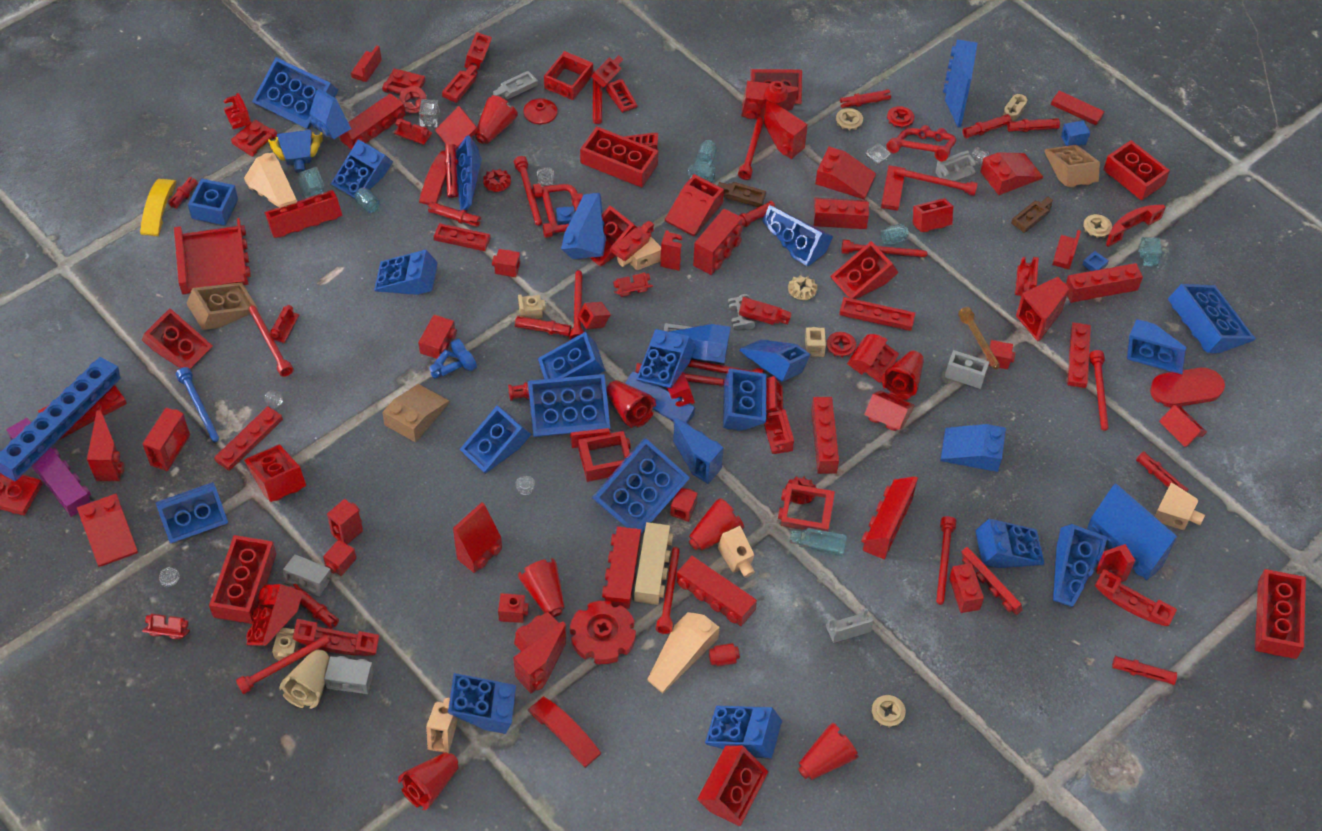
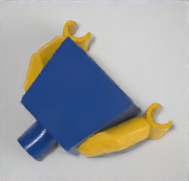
M311 130L277 134L275 141L268 139L270 148L281 161H286L288 166L294 165V171L302 173L305 171L304 163H310L312 157L316 155L323 141L322 132H320V135H315L314 132L311 134Z

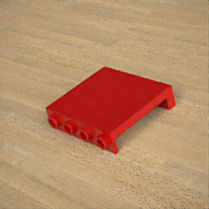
M237 218L238 226L183 234L181 226L174 227L178 282L182 295L190 294L192 288L241 282L243 285H249L248 277H251L250 267L246 266V263H249L248 252H245L248 246L246 238L243 239V236H246L245 225H241L240 218Z

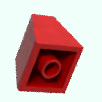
M1059 277L1022 293L1016 317L1037 341L1043 338L1063 310L1069 288Z

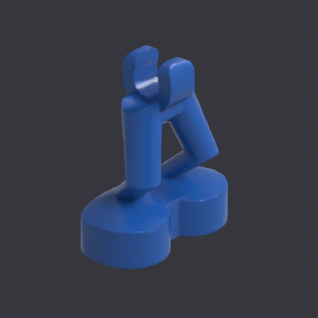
M460 339L450 343L452 352L444 350L434 361L435 364L429 367L431 376L434 379L441 375L445 376L461 367L468 371L477 368L475 359L466 350ZM448 356L460 360L446 366L443 365Z

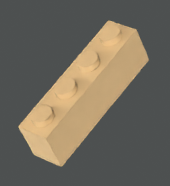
M646 522L634 602L659 605L660 597H664L665 586L662 585V580L667 579L668 568H665V562L669 563L671 553L667 549L668 545L672 546L673 542L670 525Z

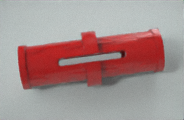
M189 177L182 186L176 189V193L168 200V204L172 208L177 209L185 199L189 198L191 191L198 185L197 180Z

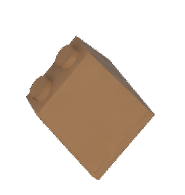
M1078 145L1045 149V154L1058 180L1066 187H1075L1080 184L1090 185L1093 182H1099L1100 162Z
M242 282L192 288L187 301V306L202 330L220 328L251 314L249 311L251 305L257 308Z
M417 384L393 399L382 412L384 425L416 443L450 402L444 397Z

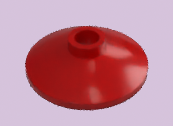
M538 98L529 101L525 105L523 113L529 122L543 125L552 122L556 118L557 107L548 99Z

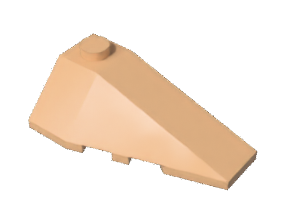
M274 152L265 153L257 157L244 177L248 188L252 191L256 190L260 196H266L268 201L279 208L296 203L295 195Z
M688 612L674 625L647 681L664 693L718 640L719 626L702 614Z

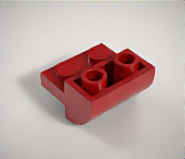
M868 334L862 339L847 364L861 375L865 372L881 383L884 372L893 365L899 353L886 344V338L877 334Z

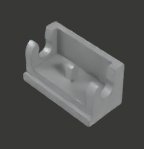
M967 150L948 157L946 161H938L935 173L939 178L959 181L975 175L976 171L972 166H975L976 163Z
M296 554L283 569L284 583L291 586L296 583L304 591L318 597L322 595L330 581L327 579L331 573L330 568Z
M863 609L861 614L834 621L829 619L826 628L832 642L836 643L871 632L874 621L872 616H867L868 609Z

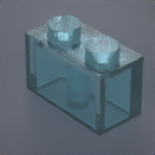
M317 167L300 172L298 184L305 199L323 193L325 185Z

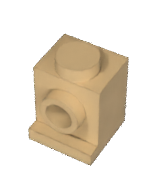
M518 295L520 316L534 319L543 318L542 311H545L546 307L545 300H541L540 295L524 297Z
M806 328L805 348L811 354L810 357H824L826 349L825 328Z
M282 628L277 633L272 652L274 658L278 661L298 651L300 643L292 639L294 629Z

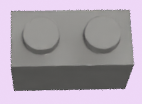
M953 350L945 378L981 389L989 361Z
M344 656L330 657L324 678L327 689L368 694L374 673L372 662L365 659L352 660Z

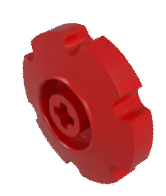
M611 601L589 603L586 611L578 610L572 618L570 624V634L574 635L571 637L572 647L583 659L594 658L595 664L617 662L619 654L627 655L634 646L636 630L632 628H634L635 621L627 609L621 605L612 607Z

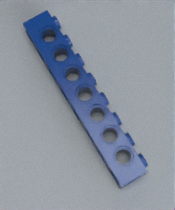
M102 357L92 362L89 368L80 374L69 387H66L63 393L54 399L43 412H40L29 425L24 427L23 431L16 438H13L0 451V473L16 482L121 379L118 366Z

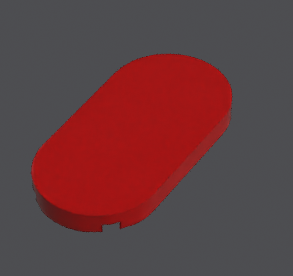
M1195 368L1183 370L1182 374L1169 372L1156 376L1152 381L1150 393L1156 402H1161L1164 404L1163 406L1172 408L1173 405L1187 406L1215 401L1223 393L1225 383L1221 375L1209 368Z

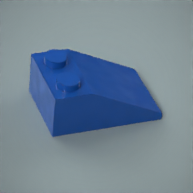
M1136 319L1129 335L1127 359L1182 374L1186 347L1156 324Z
M587 332L538 358L544 379L598 375L606 371L597 344Z
M497 405L460 450L484 473H487L520 449L531 436V433L508 412Z
M989 424L945 428L940 461L998 472L1002 460L1006 428Z

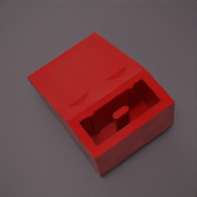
M694 174L684 185L667 214L665 222L695 237L723 204L724 189Z
M282 584L264 585L258 595L260 600L252 615L254 620L246 635V645L266 646L297 612L303 591Z

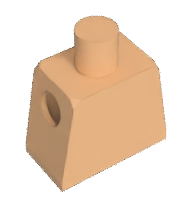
M650 237L649 242L627 261L617 257L618 263L622 267L630 263L635 270L661 262V246Z
M1171 483L1156 512L1155 518L1162 524L1185 530L1189 521L1201 525L1205 515L1194 510L1198 503L1197 498Z
M741 526L723 533L718 550L733 573L741 571L744 578L753 575L755 571L751 563L754 553Z
M445 698L443 703L436 702L426 726L428 750L449 753L457 726V717L448 714L450 698Z

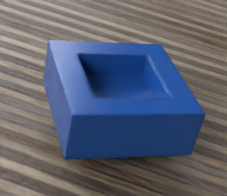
M574 206L556 208L558 225L570 223L574 215Z
M1094 251L1083 261L1082 265L1090 271L1101 270L1108 265L1109 260Z

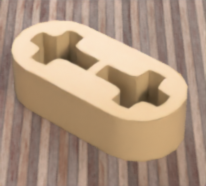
M1022 94L1014 95L1005 106L1003 115L1009 114L1012 121L1017 120L1026 107L1027 98Z

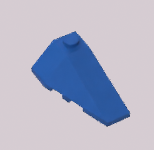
M466 136L456 150L460 210L466 211L472 204L482 162L479 148L470 136Z
M600 193L583 195L564 233L561 249L572 259L603 256L606 235L603 232L604 221L601 215L603 210Z
M769 205L762 220L773 235H776L781 241V244L791 253L790 255L806 266H810L826 253L833 238L832 235L771 205Z
M709 324L669 331L690 336L696 346L691 359L725 364L731 327Z
M1074 524L1061 527L1056 547L1053 601L1069 607L1074 606L1084 589V584L1093 574L1096 564L1101 560L1107 536Z

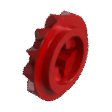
M416 86L405 88L399 97V100L404 103L405 111L410 114L420 112L427 104L425 92ZM410 94H412L414 98H418V100H416V106H414L412 102H408L409 100H411Z
M897 106L888 111L887 119L889 124H893L894 127L899 126L902 129L904 126L908 128L909 125L913 124L914 113L906 107Z
M500 168L498 170L492 169L491 172L487 171L486 175L483 176V184L490 191H503L510 186L511 176L507 173V170L502 171Z
M835 332L828 337L826 347H828L829 352L834 354V357L839 355L843 358L845 355L850 356L852 352H855L856 341L852 335L846 332ZM840 341L844 346L843 349H841L839 346Z
M796 476L788 481L790 484L816 488V485L812 483V479L808 480L805 476L803 478ZM791 492L790 501L802 505L810 503L815 496Z

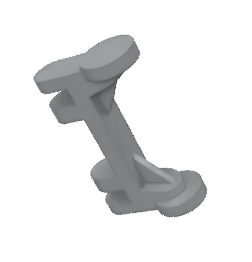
M748 294L728 299L729 309L732 311L737 310L738 317L732 319L734 330H750L755 327L754 321L746 320L739 315L742 298L750 299Z

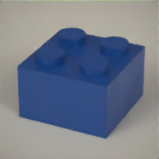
M201 178L188 203L191 218L226 226L238 201L235 185Z

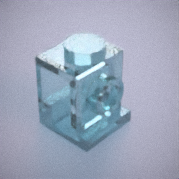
M697 159L693 165L689 166L687 174L690 175V178L695 174L712 183L715 179L716 167Z
M1142 237L1138 251H1140V258H1143V265L1158 266L1162 256L1160 238Z

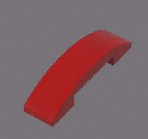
M444 150L437 155L429 169L419 203L429 205L431 201L438 203L442 195L441 189L447 178L446 165H444L446 151Z
M1150 205L1127 213L1112 227L1106 246L1109 247L1121 241L1124 231L1143 221L1149 226L1162 219L1166 207L1164 205Z
M1103 569L1095 587L1104 596L1119 607L1142 619L1163 626L1170 625L1177 611L1176 608L1160 599L1157 602L1150 600L1121 584L1122 578Z
M296 620L292 639L299 643L309 645L323 636L329 635L331 637L330 643L319 648V650L345 655H376L379 640L378 634L359 631L358 634L317 627L316 622Z
M543 696L528 709V712L541 725L545 724L571 750V754L585 768L601 755L599 749L579 725L548 698Z

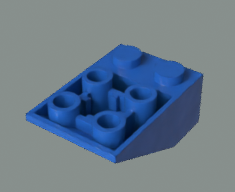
M358 139L332 180L331 185L359 200L385 176L393 161L385 154Z
M427 250L381 261L374 290L413 295L430 292L433 288L438 262Z
M655 329L636 380L672 388L689 364L696 347L690 336Z
M762 339L739 350L748 359L756 362L762 369L767 370L782 382L802 373L811 355L797 344Z
M675 418L674 444L692 475L709 484L722 469L724 447L717 441L706 437L701 431L693 429L685 421Z
M988 519L975 530L981 560L986 566L1008 568L1045 564L1037 529Z
M454 673L448 714L483 730L506 734L512 724L516 685Z
M716 706L705 743L706 745L724 749L725 746H744L754 757L772 758L782 719L773 707Z

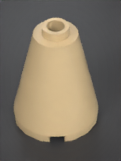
M315 650L311 652L282 680L279 688L284 691L283 697L288 702L300 708H303L305 705L310 706L309 709L318 705L330 660L325 651Z

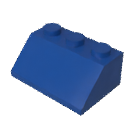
M321 89L316 90L309 113L312 118L310 120L312 126L332 139L351 130L337 99Z
M729 368L724 380L723 428L743 431L764 424L766 422V374Z
M213 482L155 502L170 544L228 523Z

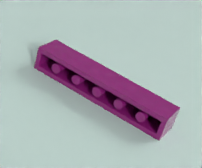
M27 417L6 429L11 440L16 438L23 431L24 427L31 423ZM50 447L31 467L70 517L78 513L77 507L91 503L89 499L91 493L85 485L82 487L79 484L81 481L75 472L71 474L69 471L71 468L66 460H60L61 455L55 447Z

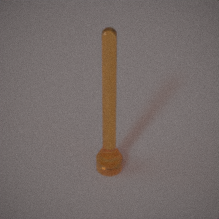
M970 307L962 308L958 313L960 320L969 326L992 368L995 370L999 369L1000 365L974 322L975 315Z

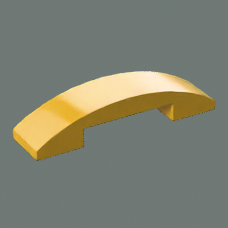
M158 179L153 184L142 216L141 235L159 236L163 224L162 216L169 196L173 195L177 183L176 180Z

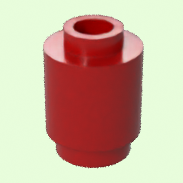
M733 643L713 646V648L709 649L711 665L718 667L736 664V659H740L738 646L734 647Z

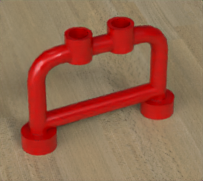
M924 125L921 129L908 128L903 130L897 138L890 139L886 147L890 153H897L901 147L935 152L937 160L946 161L950 156V149L956 143V137L947 133L944 128L931 131L929 126ZM909 135H918L921 139L931 137L938 142L942 140L949 141L945 146L906 141L904 139Z
M540 183L533 184L535 198L543 196L549 223L543 224L545 238L552 237V233L565 232L569 225H557L549 193L559 191L570 192L572 205H574L576 211L583 194H578L572 185L558 184L541 187Z

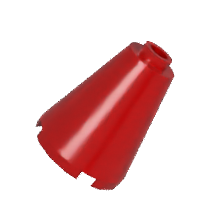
M492 95L487 99L477 125L479 131L475 134V139L479 143L489 144L517 118L518 112L513 106L510 108L507 105L508 101L496 95Z
M909 351L884 372L882 385L884 389L887 388L890 391L889 394L907 400L917 393L924 363L922 354L917 351Z
M619 380L608 384L606 389L607 396L627 426L633 428L632 426L641 427L651 419L654 414L652 412L653 407H656V401L650 394Z
M718 498L689 535L690 540L688 542L694 550L699 549L703 551L719 543L723 533L741 526L742 530L745 528L741 518L735 516L733 513L734 509L722 498Z
M551 558L552 562H547L546 559H543L525 567L526 572L523 574L519 572L518 578L544 613L548 612L555 618L560 616L565 608L558 567L555 559Z
M835 723L828 725L800 760L798 771L805 779L808 777L811 780L816 779L859 758L857 750L847 736L838 733L840 728Z
M444 752L404 771L398 777V783L402 782L404 786L401 791L415 807L418 808L421 805L424 807L422 810L428 809L458 770V759L454 754Z

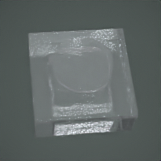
M879 143L866 151V157L877 166L889 159L891 154Z

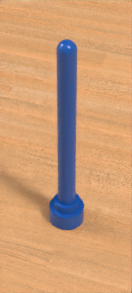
M188 367L180 368L176 372V377L180 383L185 384L211 440L217 442L219 436L192 383L193 374Z

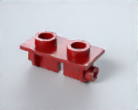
M402 118L396 120V126L398 127L394 131L395 135L423 145L432 135V132L427 130V127H421L416 124L411 125V122L405 121Z
M643 272L632 275L633 282H630L629 276L617 278L616 281H613L614 288H618L614 293L620 294V297L631 295V292L636 290L638 293L648 291L649 287H653L652 284L648 283L650 280L649 273Z
M291 305L283 307L270 331L274 341L285 343L300 314L294 313Z
M158 614L147 615L145 623L148 626L142 630V632L149 633L151 636L168 635L172 639H181L190 632L187 629L189 622L185 618L170 616L168 623H165L166 616Z

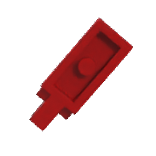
M619 55L614 60L609 57L591 77L604 88L622 69L619 64L624 59Z
M471 64L466 71L460 70L442 91V97L457 103L475 82L478 74L477 66Z
M647 221L642 227L637 226V228H634L611 248V252L623 261H627L649 242L651 233L654 232V224L651 221Z
M745 297L742 298L739 309L740 316L771 325L779 322L788 325L791 317V312L782 310L780 307L778 308L777 306Z

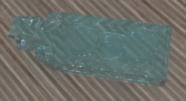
M807 528V530H802V532L792 530L789 542L797 544L804 549L843 556L847 536Z

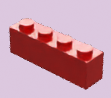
M391 93L350 120L348 123L351 130L340 135V141L351 150L358 139L367 143L396 123L397 119L406 116L404 103Z
M333 190L264 212L274 238L284 237L289 233L299 232L304 228L317 226L322 222L335 220L343 216L338 198Z
M1137 263L1068 275L1066 281L1069 288L1067 297L1070 303L1138 291L1143 276Z
M813 397L811 414L817 474H836L839 455L832 397Z
M617 526L616 534H612L611 546H614L613 551H609L608 563H611L610 569L606 568L605 580L608 581V584L603 586L602 598H606V601H611L612 607L621 605L625 609H630L641 541V529Z
M693 556L677 571L676 582L682 589L692 592L698 600L705 601L714 611L721 612L734 624L742 626L756 610L757 600Z

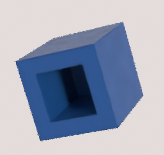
M1084 121L1064 124L1061 137L1066 146L1086 145L1088 137H1090V129Z

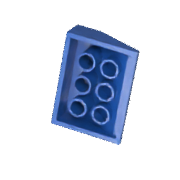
M957 39L956 46H952L950 56L953 59L950 58L948 69H951V71H947L945 81H948V83L944 84L943 93H946L945 101L957 127L961 128L972 79L977 43Z
M275 57L252 102L309 129L312 126L310 122L312 118L309 113L316 90L321 89L335 98L338 89L330 82Z
M1180 284L1168 298L1172 308L1178 312L1182 322L1190 328L1192 335L1198 339L1202 349L1207 353H1221L1256 339L1215 285Z
M605 374L528 381L533 437L571 434L572 432L605 428L610 429Z
M644 438L592 496V499L623 526L641 529L642 534L645 530L646 522L651 523L690 477L649 440Z
M1116 483L1092 515L1087 527L1090 531L1107 536L1105 546L1108 549L1126 544L1135 559L1132 568L1145 580L1151 578L1163 567L1177 538L1172 531Z

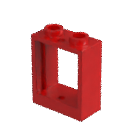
M564 51L544 75V88L574 100L592 78L593 63ZM564 69L580 75L572 86L557 80Z
M165 408L144 440L143 447L150 466L168 471L190 437L184 414L181 411Z
M624 431L578 439V451L587 482L609 478L624 461L593 466L590 450L621 445L624 459L630 454V440L625 437Z
M788 483L787 489H783L781 500L785 501L784 508H779L778 514L781 526L828 534L835 491ZM791 492L826 498L822 523L787 517Z

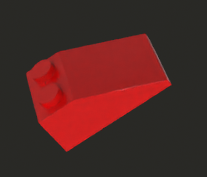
M747 81L741 117L748 119L764 118L767 99L764 93L770 83ZM786 86L788 97L784 102L778 103V105L787 111L792 110L798 87Z
M766 99L764 126L778 151L793 159L805 149L808 124L778 104Z
M829 146L817 169L815 184L865 200L876 173L847 152Z
M998 152L984 157L980 170L998 196L1043 179L1042 174L1025 153Z
M609 206L602 214V220L604 221L603 232L606 235L603 256L590 257L600 267L616 257L611 252V248L634 228H637L612 206Z
M870 241L830 277L849 298L857 299L885 285L899 272L880 249Z
M171 308L142 337V341L155 353L179 368L188 367L191 369L213 347Z
M97 410L87 461L95 481H120V476L124 473V462L120 460V452L115 447L101 410Z
M280 444L244 459L247 468L269 502L278 501L282 497L290 493H296L306 487L300 466Z
M117 494L77 507L98 567L138 553Z
M482 502L453 527L457 560L473 573L478 569L484 568L488 560L498 555L502 550L501 535L485 504Z
M564 621L513 657L515 677L530 694L545 686L566 645V624Z

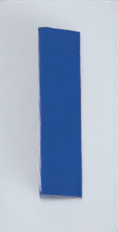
M633 371L628 377L625 384L650 394L656 401V407H653V410L673 422L677 418L688 423L695 415V407L693 405L687 404L678 407L675 403L681 401V398L671 399L669 392L662 387L637 381L638 373Z

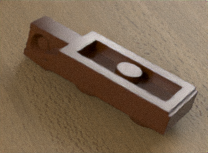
M719 182L717 185L724 189L725 198L755 207L762 206L766 197V191L737 182L728 184Z
M1048 196L1041 202L1035 200L1012 219L1011 224L1023 233L1027 232L1048 215L1053 199Z

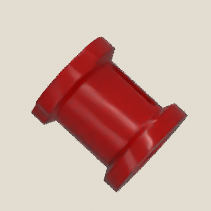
M527 382L517 386L508 385L510 401L519 398L529 399Z

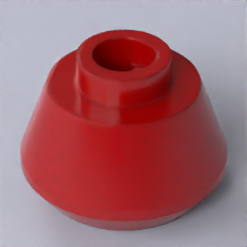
M780 81L771 82L765 89V97L772 103H782L788 97L786 86Z

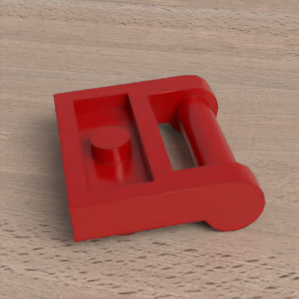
M394 68L387 81L384 82L382 91L401 94L405 88L410 86L422 88L426 81L425 76Z
M255 119L250 125L231 139V142L253 157L268 142V139H275L278 133L275 129H270Z

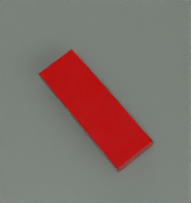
M1058 91L1051 101L1052 106L1094 125L1098 124L1105 112L1062 91Z
M888 165L881 208L898 211L904 177L895 175L894 169L900 168L905 170L906 168Z
M439 223L434 234V241L480 251H486L491 239V235L441 223Z

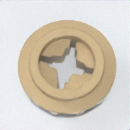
M842 109L836 115L837 125L841 126L842 129L848 128L849 131L850 129L856 130L858 127H861L863 116L855 109Z
M1094 214L1084 220L1083 227L1090 236L1094 235L1096 238L1100 236L1105 238L1106 235L1110 234L1112 223L1105 216Z
M800 275L798 278L793 277L792 281H789L788 291L796 299L808 300L816 295L817 284H815L814 279H809V276L802 277ZM805 284L806 287L800 291V286Z
M884 695L874 701L871 713L874 720L878 721L880 726L885 725L890 728L891 726H898L904 720L906 710L902 701L897 697ZM892 706V714L885 717L884 710H888Z

